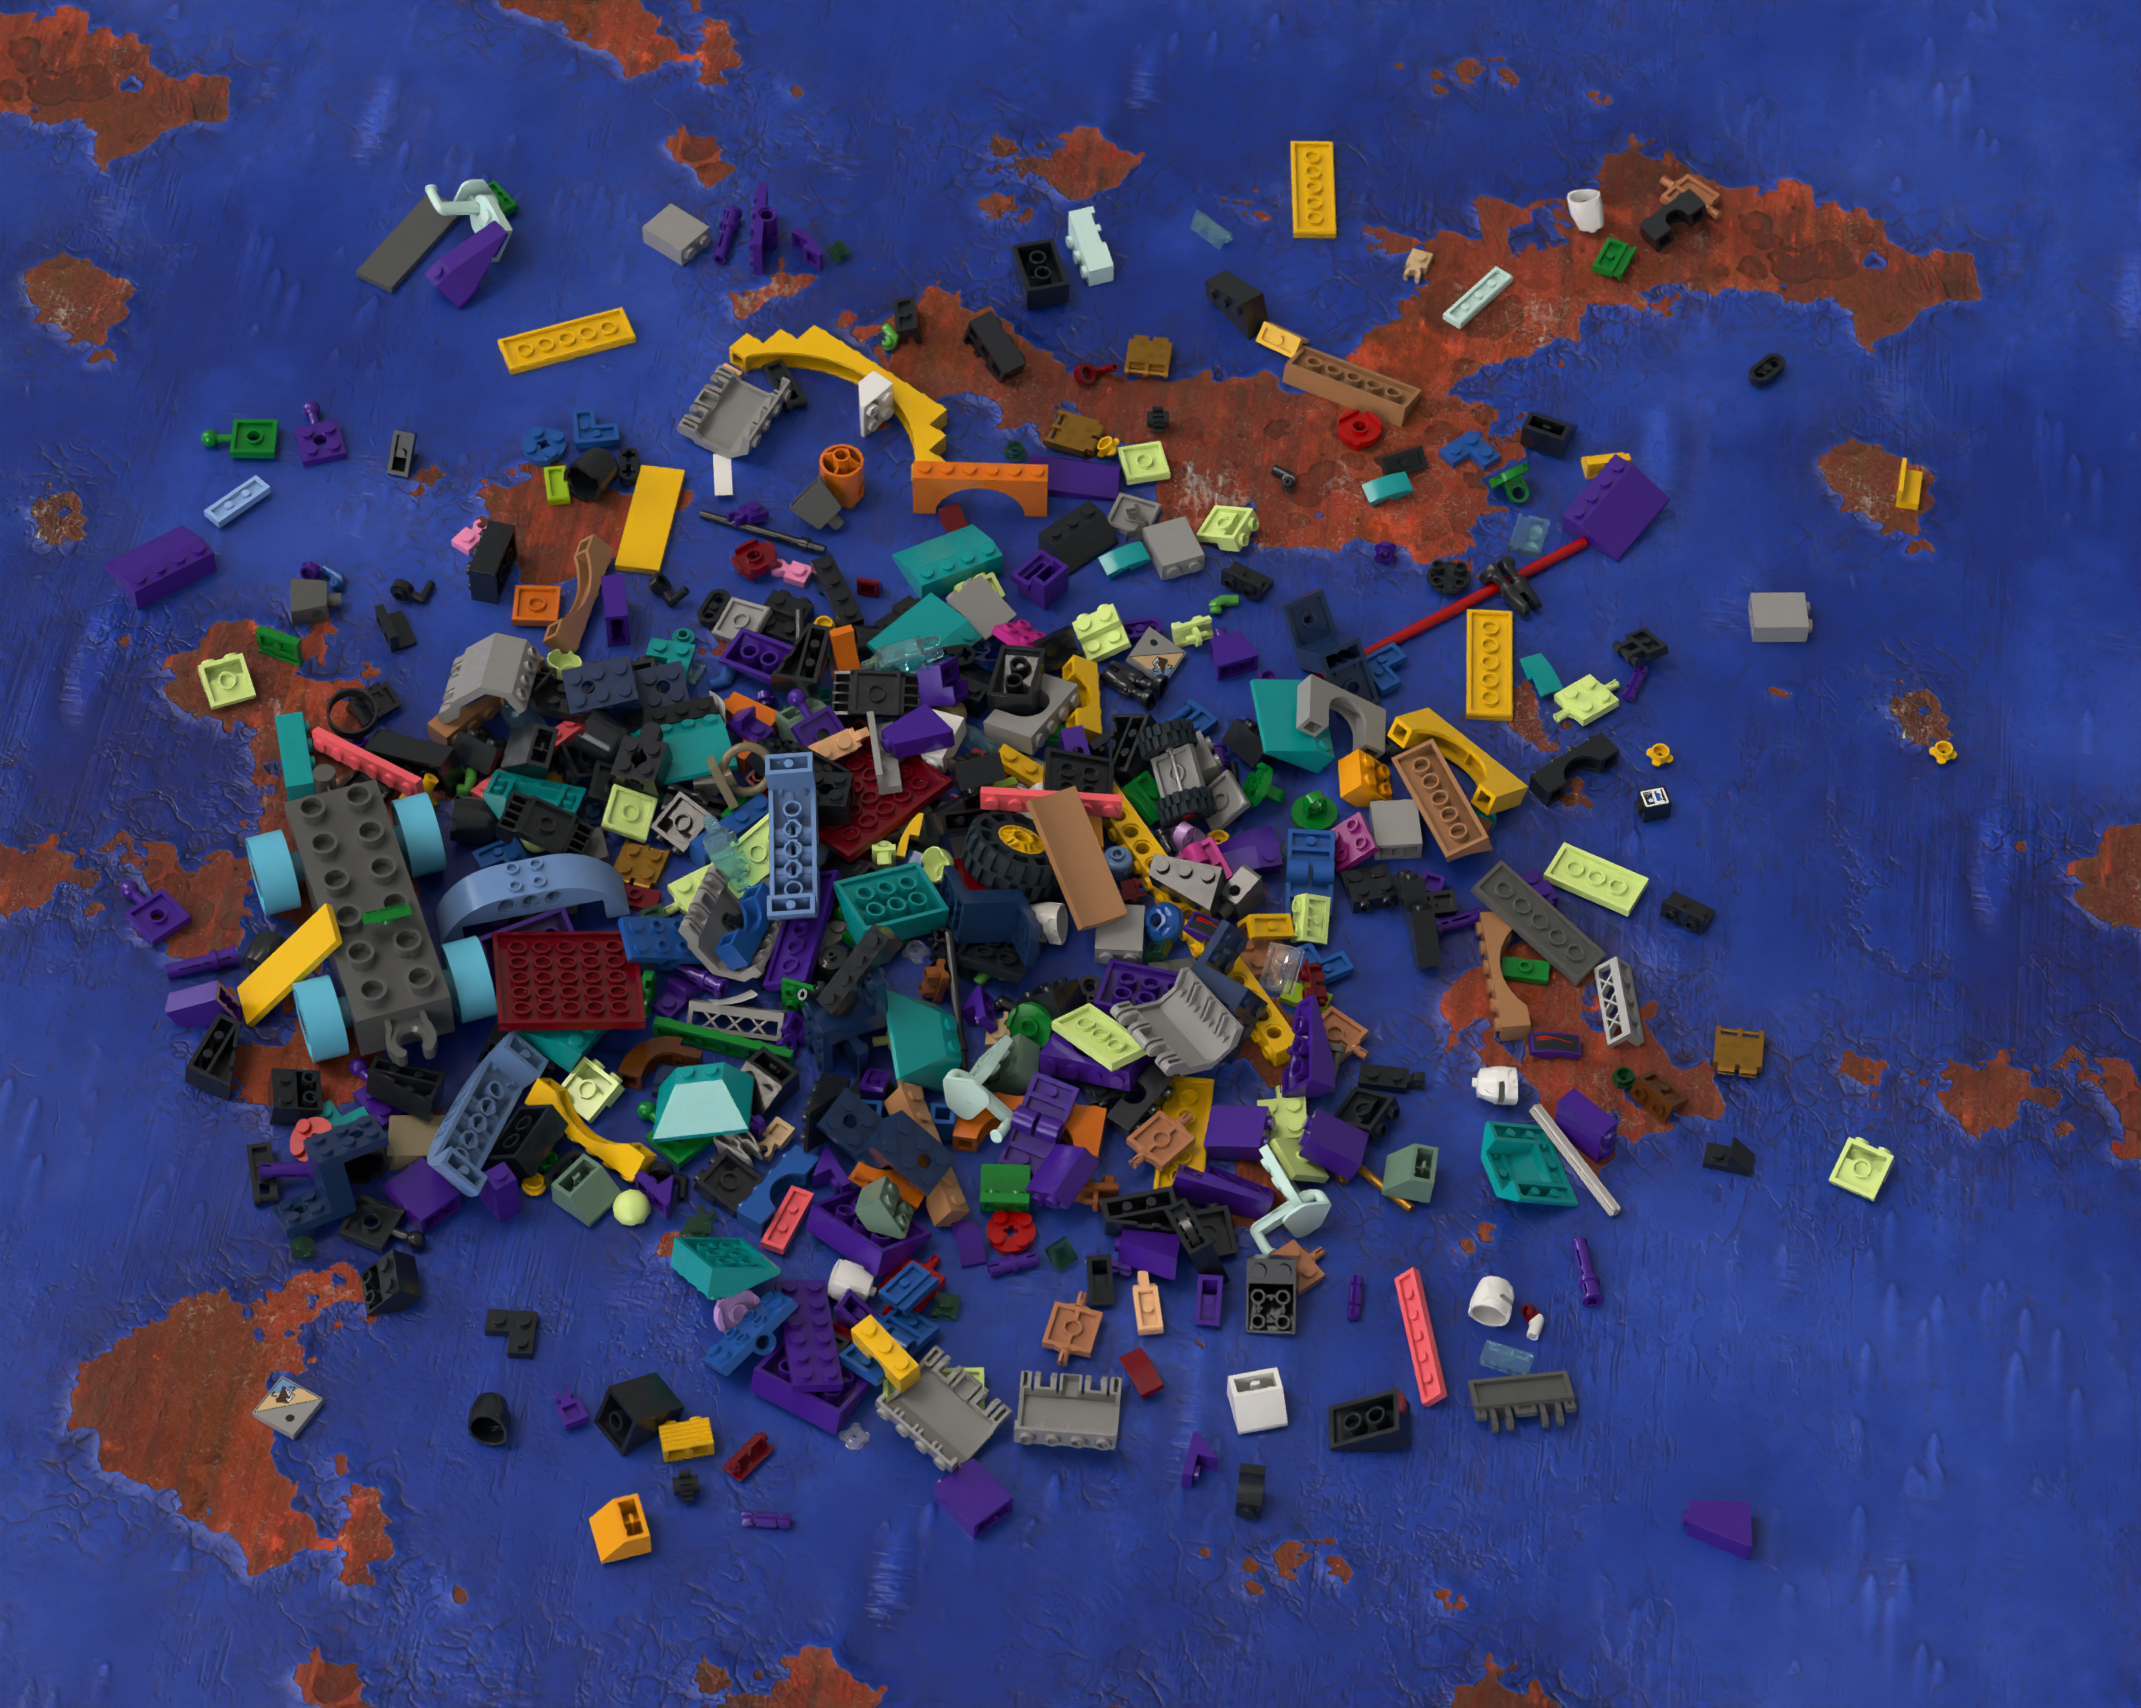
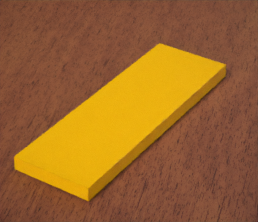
M1291 141L1293 238L1336 239L1333 142Z
M623 307L498 339L497 341L511 375L635 343L636 336Z
M641 465L615 562V570L651 575L661 572L685 478V470Z
M1467 609L1466 719L1512 722L1513 611Z
M325 903L237 987L246 1025L254 1027L292 991L293 983L305 979L343 943L332 905Z
M1171 1075L1174 1078L1176 1092L1170 1101H1166L1163 1104L1162 1112L1174 1119L1180 1118L1186 1111L1193 1116V1120L1184 1127L1196 1139L1195 1144L1163 1172L1157 1168L1155 1169L1153 1189L1171 1186L1180 1163L1203 1172L1207 1156L1203 1144L1212 1107L1215 1079ZM1176 1197V1201H1177V1202L1180 1201L1181 1199H1183V1198ZM1187 1200L1188 1203H1197V1202H1193V1201Z

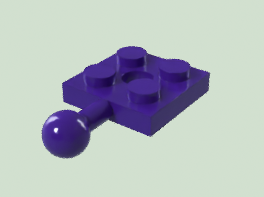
M313 400L305 402L303 413L309 417L311 424L294 427L303 467L346 459L347 453L338 419L319 422V404ZM320 440L326 442V443L323 444V445H316V444H315L317 441H320Z
M796 688L789 692V703L794 707H798L805 718L790 729L798 743L808 747L820 741L817 737L818 731L825 732L829 737L845 730L830 705L813 714L805 703L806 694L803 690Z
M127 880L121 884L120 892L122 896L127 899H133L137 903L136 906L124 913L125 919L153 947L192 922L191 916L163 888L145 898L139 893V886L135 881ZM155 915H163V916H164V917H163L162 919H160V920H153V919H152Z
M361 1057L352 1059L349 1063L350 1073L357 1077L360 1076L367 1083L368 1064L366 1060ZM367 1084L353 1093V1099L360 1107L364 1106L369 1115L372 1114L383 1130L389 1127L390 1116L409 1114L367 1094Z

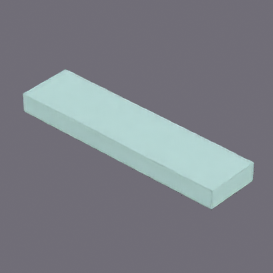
M1496 266L1443 313V319L1461 329L1513 282V276Z

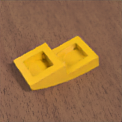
M918 813L905 829L897 848L896 860H905L909 839L919 840L924 813Z

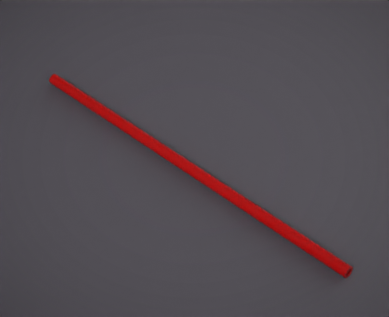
M1581 537L1517 570V573L1528 578L1588 547L1587 540ZM1505 576V579L1512 584L1508 576ZM1492 583L1365 648V656L1392 642L1398 645L1499 593L1500 588L1495 583ZM1315 674V676L1324 680V676L1322 674Z

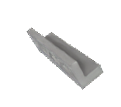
M874 711L867 712L879 794L903 792L898 759L890 752L886 753L881 746V730L892 724V722L876 724Z
M1615 956L1594 968L1607 1046L1613 1048L1626 1040L1635 1046H1639L1645 1043L1631 966L1618 956ZM1611 969L1607 981L1603 980L1602 973ZM1613 987L1614 993L1611 999L1608 1000L1606 995L1610 988ZM1614 1006L1618 1007V1012L1614 1019H1611L1610 1014ZM1617 1026H1621L1622 1034L1614 1037L1613 1034Z
M691 999L689 1000L687 1023H693L694 1011L703 1012L709 1019L704 1025H697L699 1027L716 1029L723 1033L740 1035L741 1037L778 1041L782 1038L783 1033L780 1032V1029L787 1017L788 1011L737 1004L714 1005L708 1000ZM709 1013H714L716 1015L712 1018ZM721 1014L727 1015L733 1023L726 1029L720 1028L714 1021ZM732 1016H737L740 1018L736 1021ZM744 1018H750L757 1027L750 1032L743 1031L738 1022ZM756 1019L764 1020V1021L759 1024ZM768 1021L778 1022L777 1036L768 1035L761 1026ZM709 1023H712L714 1027H709L707 1025ZM735 1026L738 1030H731V1028ZM757 1029H759V1030L761 1031V1033H753V1032H755Z

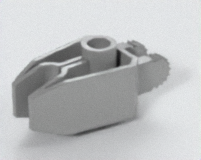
M750 1132L713 1136L719 1154H722L727 1148L750 1168H753L754 1165L749 1155H754L758 1159L763 1160L756 1140Z

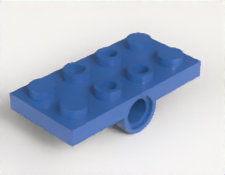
M1288 828L1285 913H1290L1291 918H1293L1292 902L1294 897L1307 893L1331 897L1329 920H1332L1335 831Z
M621 916L618 920L628 962L657 963L658 968L662 971L676 969L681 964H703L688 948V942L678 931L684 918Z
M774 1289L765 1293L761 1297L760 1303L753 1309L748 1310L736 1326L728 1329L724 1335L725 1337L718 1344L711 1346L702 1360L707 1366L728 1376L752 1352L763 1356L770 1354L776 1346V1338L772 1332L798 1305L792 1298Z
M895 1308L882 1319L873 1316L911 1357L934 1339L940 1330L938 1325L913 1310L906 1316L903 1315L902 1311ZM854 1343L838 1355L841 1365L877 1387L887 1379L879 1362L874 1357L869 1360Z

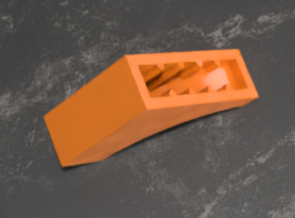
M852 625L829 630L830 671L834 681V671L861 670L857 655Z
M735 691L729 698L723 701L725 704L726 722L738 710L755 707L756 718L774 729L775 735L772 738L778 733L775 714L778 711ZM751 751L741 752L737 755L738 771L744 774L751 768V765L747 762Z
M920 1155L918 1157V1163L921 1167L925 1168L922 1157ZM860 1161L848 1177L850 1181L860 1187H864L887 1175L890 1181L898 1186L901 1197L911 1205L914 1214L925 1195L894 1169H877L867 1166Z

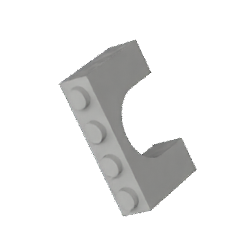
M1043 673L1038 706L1045 708V710L1037 715L1022 717L995 709L983 722L985 740L999 745L1005 743L1015 750L1033 755L1044 745L1048 737L1054 734L1056 728L1067 719L1070 712L1079 705L1081 697L1078 684Z
M1310 674L1298 685L1296 729L1316 737L1329 726V709L1340 713L1349 723L1353 733V751L1359 748L1376 760L1385 753L1386 709L1313 674Z

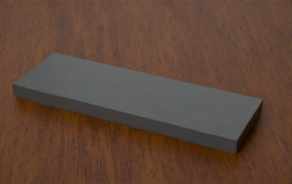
M426 194L358 268L356 277L393 293L463 215L439 214L431 203L428 194ZM440 197L442 202H451L447 199Z
M1502 860L1470 890L1575 986L1607 955Z

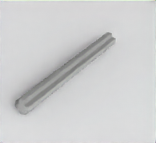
M1534 1104L1529 1110L1531 1116L1610 1217L1618 1215L1621 1211L1619 1204L1541 1104Z

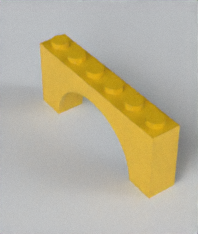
M1429 707L1395 717L1387 734L1389 738L1403 749L1413 748L1433 738L1443 757L1457 764L1474 780L1477 790L1471 803L1487 816L1519 806L1528 789L1525 783Z

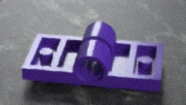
M759 182L758 191H754V204H757V206L752 207V219H755V221L751 222V235H754V237L749 238V250L753 251V253L750 252V265L754 266V274L763 275L765 251H773L779 245L778 215L774 207L768 206L767 182Z
M1035 1072L1022 1104H1019L1014 1111L1011 1120L1012 1128L998 1162L1000 1164L1029 1165L1030 1175L1034 1176L1054 1146L1059 1144L1081 1090Z

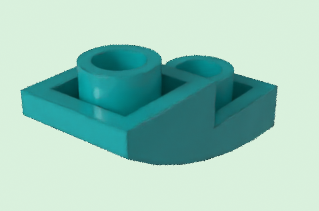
M1406 472L1383 476L1362 485L1371 506L1391 497L1395 501L1414 492Z
M1141 541L1127 544L1098 557L1109 579L1128 568L1133 571L1151 561Z
M1541 653L1519 660L1528 681L1533 679L1541 698L1555 694L1563 689L1555 671Z

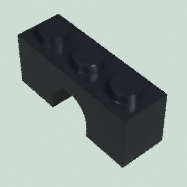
M1690 188L1687 189L1685 192L1678 194L1670 203L1662 206L1651 217H1647L1639 225L1641 237L1656 252H1659L1674 241L1670 225L1674 222H1684L1692 228L1708 216L1706 204Z
M1150 1064L1136 1080L1138 1092L1145 1096L1144 1100L1137 1104H1130L1120 1099L1106 1115L1108 1127L1125 1139L1161 1110L1162 1105L1166 1101H1170L1175 1095L1174 1078L1166 1076L1161 1069L1153 1064Z

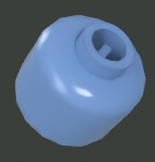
M1122 846L1108 848L1104 852V856L1114 880L1121 881L1127 879L1133 871L1131 852Z

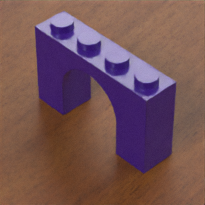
M1055 1031L1039 1053L1040 1073L1129 1092L1152 1060V1056L1150 1057L1147 1054L1117 1070L1110 1071L1095 1059L1080 1055L1081 1049Z

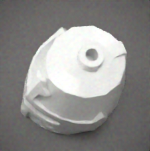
M1581 189L1569 192L1567 201L1570 214L1579 230L1594 233L1597 229L1603 227L1604 207L1600 191Z
M1054 902L1030 904V907L1036 913V918L1043 926V936L1039 941L1046 943L1048 940L1050 944L1063 945L1068 932V915L1065 904Z
M1494 1066L1480 1068L1477 1078H1472V1087H1476L1477 1098L1492 1102L1493 1104L1516 1105L1518 1101L1516 1067Z
M839 1259L831 1272L827 1295L839 1301L846 1290L850 1288L865 1302L868 1296L873 1297L876 1287H873L874 1276L864 1270V1267L859 1264Z
M1483 1277L1471 1298L1469 1316L1488 1326L1506 1325L1511 1317L1514 1301L1513 1287L1510 1286L1508 1281L1500 1277Z

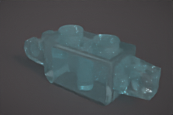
M920 636L875 649L876 654L871 656L870 659L861 662L863 670L916 673L918 669L928 665L927 662L943 657L944 652L941 648L931 649L939 645L940 639L937 636L920 639Z
M707 815L703 818V824L707 832L702 840L704 849L712 865L719 867L728 877V882L730 881L735 890L741 893L746 888L751 887L746 866L749 860L743 850L739 852L736 846L739 841L734 831L729 832L726 825L721 827L715 815Z

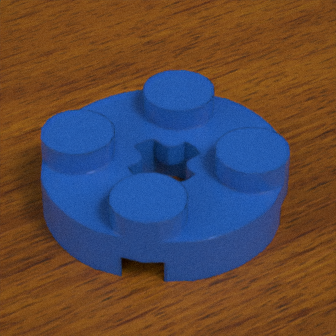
M535 426L530 429V432L522 440L523 456L527 457V461L532 465L540 467L551 466V462L557 460L558 463L566 455V441L562 431ZM542 445H547V446H549V447H545L544 449H541V448H540V446H542Z

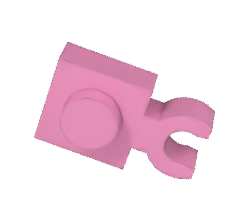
M476 520L473 523L472 529L465 527L451 540L452 546L470 556L475 546L480 543V534L483 529L481 528V520Z
M777 558V567L780 568L771 570V575L774 577L784 576L785 583L805 589L811 578V566L792 561L789 565L785 560Z

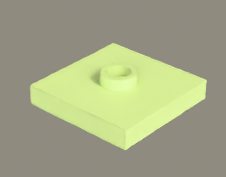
M1161 441L1117 447V454L1127 485L1170 479L1171 473Z
M614 784L600 828L645 843L658 798Z
M1274 1137L1269 1143L1291 1180L1325 1183L1330 1178L1323 1167L1298 1156L1301 1147L1298 1145V1140Z

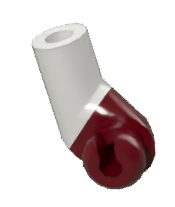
M1528 1303L1521 1308L1523 1318L1529 1325L1526 1336L1530 1340H1538L1544 1318L1536 1307Z

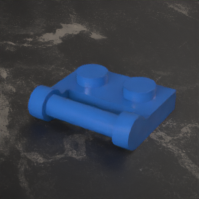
M1190 698L1181 709L1168 719L1161 720L1159 724L1167 720L1172 721L1177 718L1179 720L1191 713L1186 719L1189 718L1193 721L1195 732L1201 731L1203 736H1205L1218 725V718Z

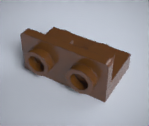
M1655 1070L1638 1076L1629 1093L1633 1100L1661 1123H1666L1672 1112L1685 1107L1689 1101L1687 1096Z

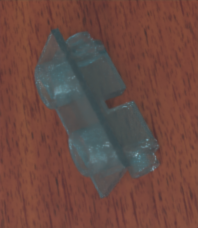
M1198 209L1196 210L1190 225L1192 230L1219 250L1222 249L1225 242L1230 243L1232 241L1231 231L1225 230L1209 218L1208 214H1203Z
M965 723L967 733L961 744L971 750L977 748L984 753L990 752V754L1000 750L1001 744L985 735L976 725L971 726Z

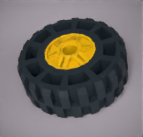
M991 811L988 814H981L972 821L960 851L965 870L968 874L972 875L976 882H980L988 890H1022L1029 901H1041L1057 892L1060 885L1033 819L1008 811Z

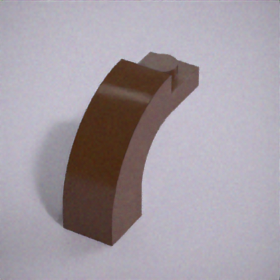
M661 1036L646 1040L630 1050L623 1059L618 1070V1077L623 1080L620 1085L642 1091L649 1075L657 1070L658 1063L683 1067L703 1065V1051L694 1047L683 1046L682 1037Z

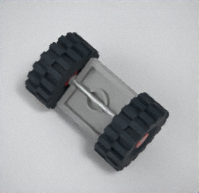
M1177 718L1172 721H1163L1160 724L1156 723L1154 726L1146 727V730L1139 731L1140 733H1137L1136 738L1143 760H1151L1161 796L1158 799L1159 801L1155 802L1162 828L1178 826L1183 821L1192 825L1195 822H1201L1204 819L1210 818L1211 815H1215L1218 810L1213 792L1210 787H1205L1194 748L1198 744V739L1193 721L1189 718H1181L1179 720Z

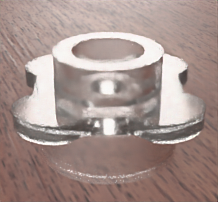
M919 940L910 941L906 949L902 950V957L910 959L915 965L921 964L922 959L930 954V949L925 947L924 943Z
M853 1423L849 1429L840 1432L839 1439L844 1441L846 1447L850 1450H858L863 1447L865 1442L869 1441L870 1436L861 1429L860 1424Z

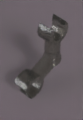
M1135 504V513H1131L1126 509L1128 519L1135 520L1138 524L1134 531H1129L1125 535L1126 543L1132 538H1135L1134 542L1140 541V537L1143 535V528L1150 526L1149 522L1141 515L1140 506Z

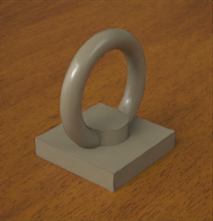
M742 742L732 746L723 755L720 765L714 754L706 758L709 770L730 810L739 806L735 795L751 797L762 793L768 788L766 776L753 787L745 788L738 786L729 768L732 758L745 751L758 754L765 763V755L771 754L766 748L757 743Z

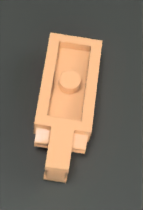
M852 727L809 745L808 748L832 761H836L856 752L862 746L861 741L866 740L870 736V732L867 727L856 732Z
M1138 1271V1285H1133L1132 1288L1138 1336L1163 1333V1322L1158 1287L1155 1283L1149 1284L1147 1271Z

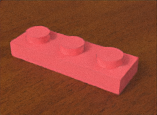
M791 1185L761 1240L762 1248L784 1255L814 1200V1193Z

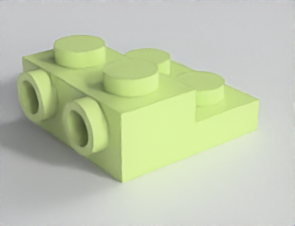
M1215 505L1196 533L1198 542L1217 543L1220 550L1239 552L1243 546L1248 545L1249 536L1252 531L1258 530L1259 520L1253 508Z
M1113 603L1110 605L1102 604L1097 608V611L1091 614H1081L1077 617L1076 621L1072 622L1077 638L1088 660L1098 663L1132 647L1121 617Z
M229 653L222 659H208L203 661L201 665H198V673L211 710L256 698L243 653Z
M584 1056L561 1086L568 1090L576 1112L592 1124L606 1105L609 1108L613 1105L625 1088L620 1085L623 1080L616 1074L611 1072L608 1075L603 1071L606 1067L594 1058L591 1062Z
M1849 1137L1832 1171L1829 1183L1874 1202L1893 1166L1894 1156L1886 1148L1878 1147L1877 1149L1870 1146L1869 1142L1863 1138L1856 1137L1853 1139Z

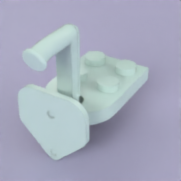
M483 179L465 181L459 187L453 202H442L437 193V186L434 184L427 185L425 192L428 194L435 210L441 215H470L474 233H477L494 220L501 225L509 235L497 257L491 260V262H499L513 230L499 207L497 197L486 181Z
M1006 1034L979 1057L969 1073L956 1068L950 1070L943 1079L946 1105L960 1118L966 1120L973 1119L986 1108L1001 1121L999 1127L990 1133V1137L995 1143H1000L1010 1130L1014 1113L982 1084L989 1075L993 1076L1001 1067L999 1061L1002 1062L1010 1053L1008 1048L1013 1040Z
M1266 1144L1259 1149L1263 1156V1159L1260 1161L1267 1172L1271 1173V1180L1276 1188L1281 1190L1288 1201L1253 1223L1250 1233L1262 1254L1271 1255L1277 1249L1270 1246L1264 1235L1284 1224L1294 1237H1304L1322 1225L1332 1204L1321 1190L1310 1189L1300 1192L1295 1181L1289 1178L1276 1154Z

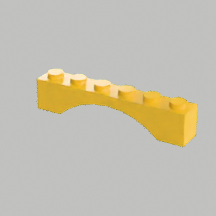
M550 1077L537 1078L525 1104L528 1106L553 1104L569 1124L564 1130L567 1138L583 1145L587 1153L603 1160L602 1163L608 1168L616 1169L621 1173L620 1176L624 1180L634 1182L635 1174L641 1170L648 1175L649 1167L655 1162L658 1155L640 1142L616 1143L596 1134L577 1114L567 1089Z

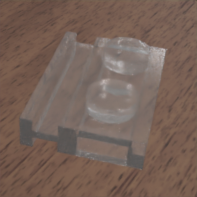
M1270 942L1259 984L1264 991L1293 995L1305 952L1304 949Z

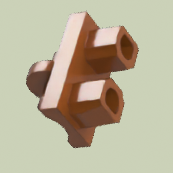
M937 959L935 966L925 967L923 971L924 981L920 982L918 986L920 997H932L934 1004H941L945 991H950V976L948 971L946 972L944 969L945 959Z
M1091 1176L1074 1202H1083V1205H1093L1092 1212H1098V1205H1100L1101 1199L1118 1196L1119 1184L1116 1183L1115 1176H1103L1102 1183L1092 1182Z

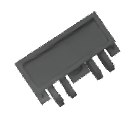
M1567 1370L1468 1380L1467 1388L1476 1421H1487L1486 1413H1488L1492 1433L1499 1432L1498 1419L1503 1418L1507 1430L1514 1431V1420L1511 1410H1514L1515 1416L1518 1418L1537 1416L1538 1409L1542 1428L1549 1427L1548 1414L1553 1413L1557 1425L1564 1426V1415L1561 1405H1564L1566 1413L1576 1412L1574 1393Z

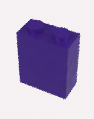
M624 574L601 576L608 647L631 645Z
M1575 1088L1557 1101L1555 1123L1571 1144L1596 1164L1603 1158H1609L1615 1149L1614 1141L1617 1136V1121Z
M1212 1105L1203 1144L1208 1158L1226 1160L1263 1159L1259 1149L1266 1144L1271 1148L1269 1144L1271 1142L1270 1135L1271 1131L1275 1129V1117L1272 1116L1268 1106Z
M1316 1109L1312 1117L1307 1116L1302 1125V1129L1305 1131H1303L1298 1140V1145L1301 1146L1298 1156L1351 1181L1362 1164L1369 1133Z
M1056 1144L1024 1190L1031 1196L1030 1200L1039 1207L1049 1206L1054 1209H1069L1100 1162L1085 1147Z
M423 1157L409 1164L404 1171L397 1176H392L384 1184L386 1199L393 1206L405 1210V1218L423 1234L461 1208L460 1193L434 1170Z
M972 1458L966 1463L962 1462L953 1473L947 1477L940 1478L934 1486V1500L973 1539H976L1013 1511V1497Z

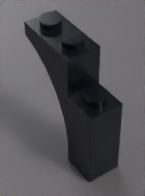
M1411 869L1399 870L1397 875L1390 877L1406 922L1413 965L1418 969L1442 965L1435 912L1432 907L1428 906L1425 879L1416 872H1411Z

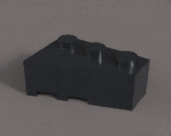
M808 623L795 641L794 647L782 659L781 665L771 674L772 691L789 694L791 690L798 688L805 692L806 697L817 699L830 649L829 630H831V627Z
M375 1056L368 1069L366 1093L430 1123L444 1095L446 1073L411 1064L401 1067L390 1059Z
M1173 1186L1101 1199L1099 1215L1104 1234L1121 1236L1122 1229L1126 1228L1177 1235L1164 1211L1165 1208L1177 1202Z

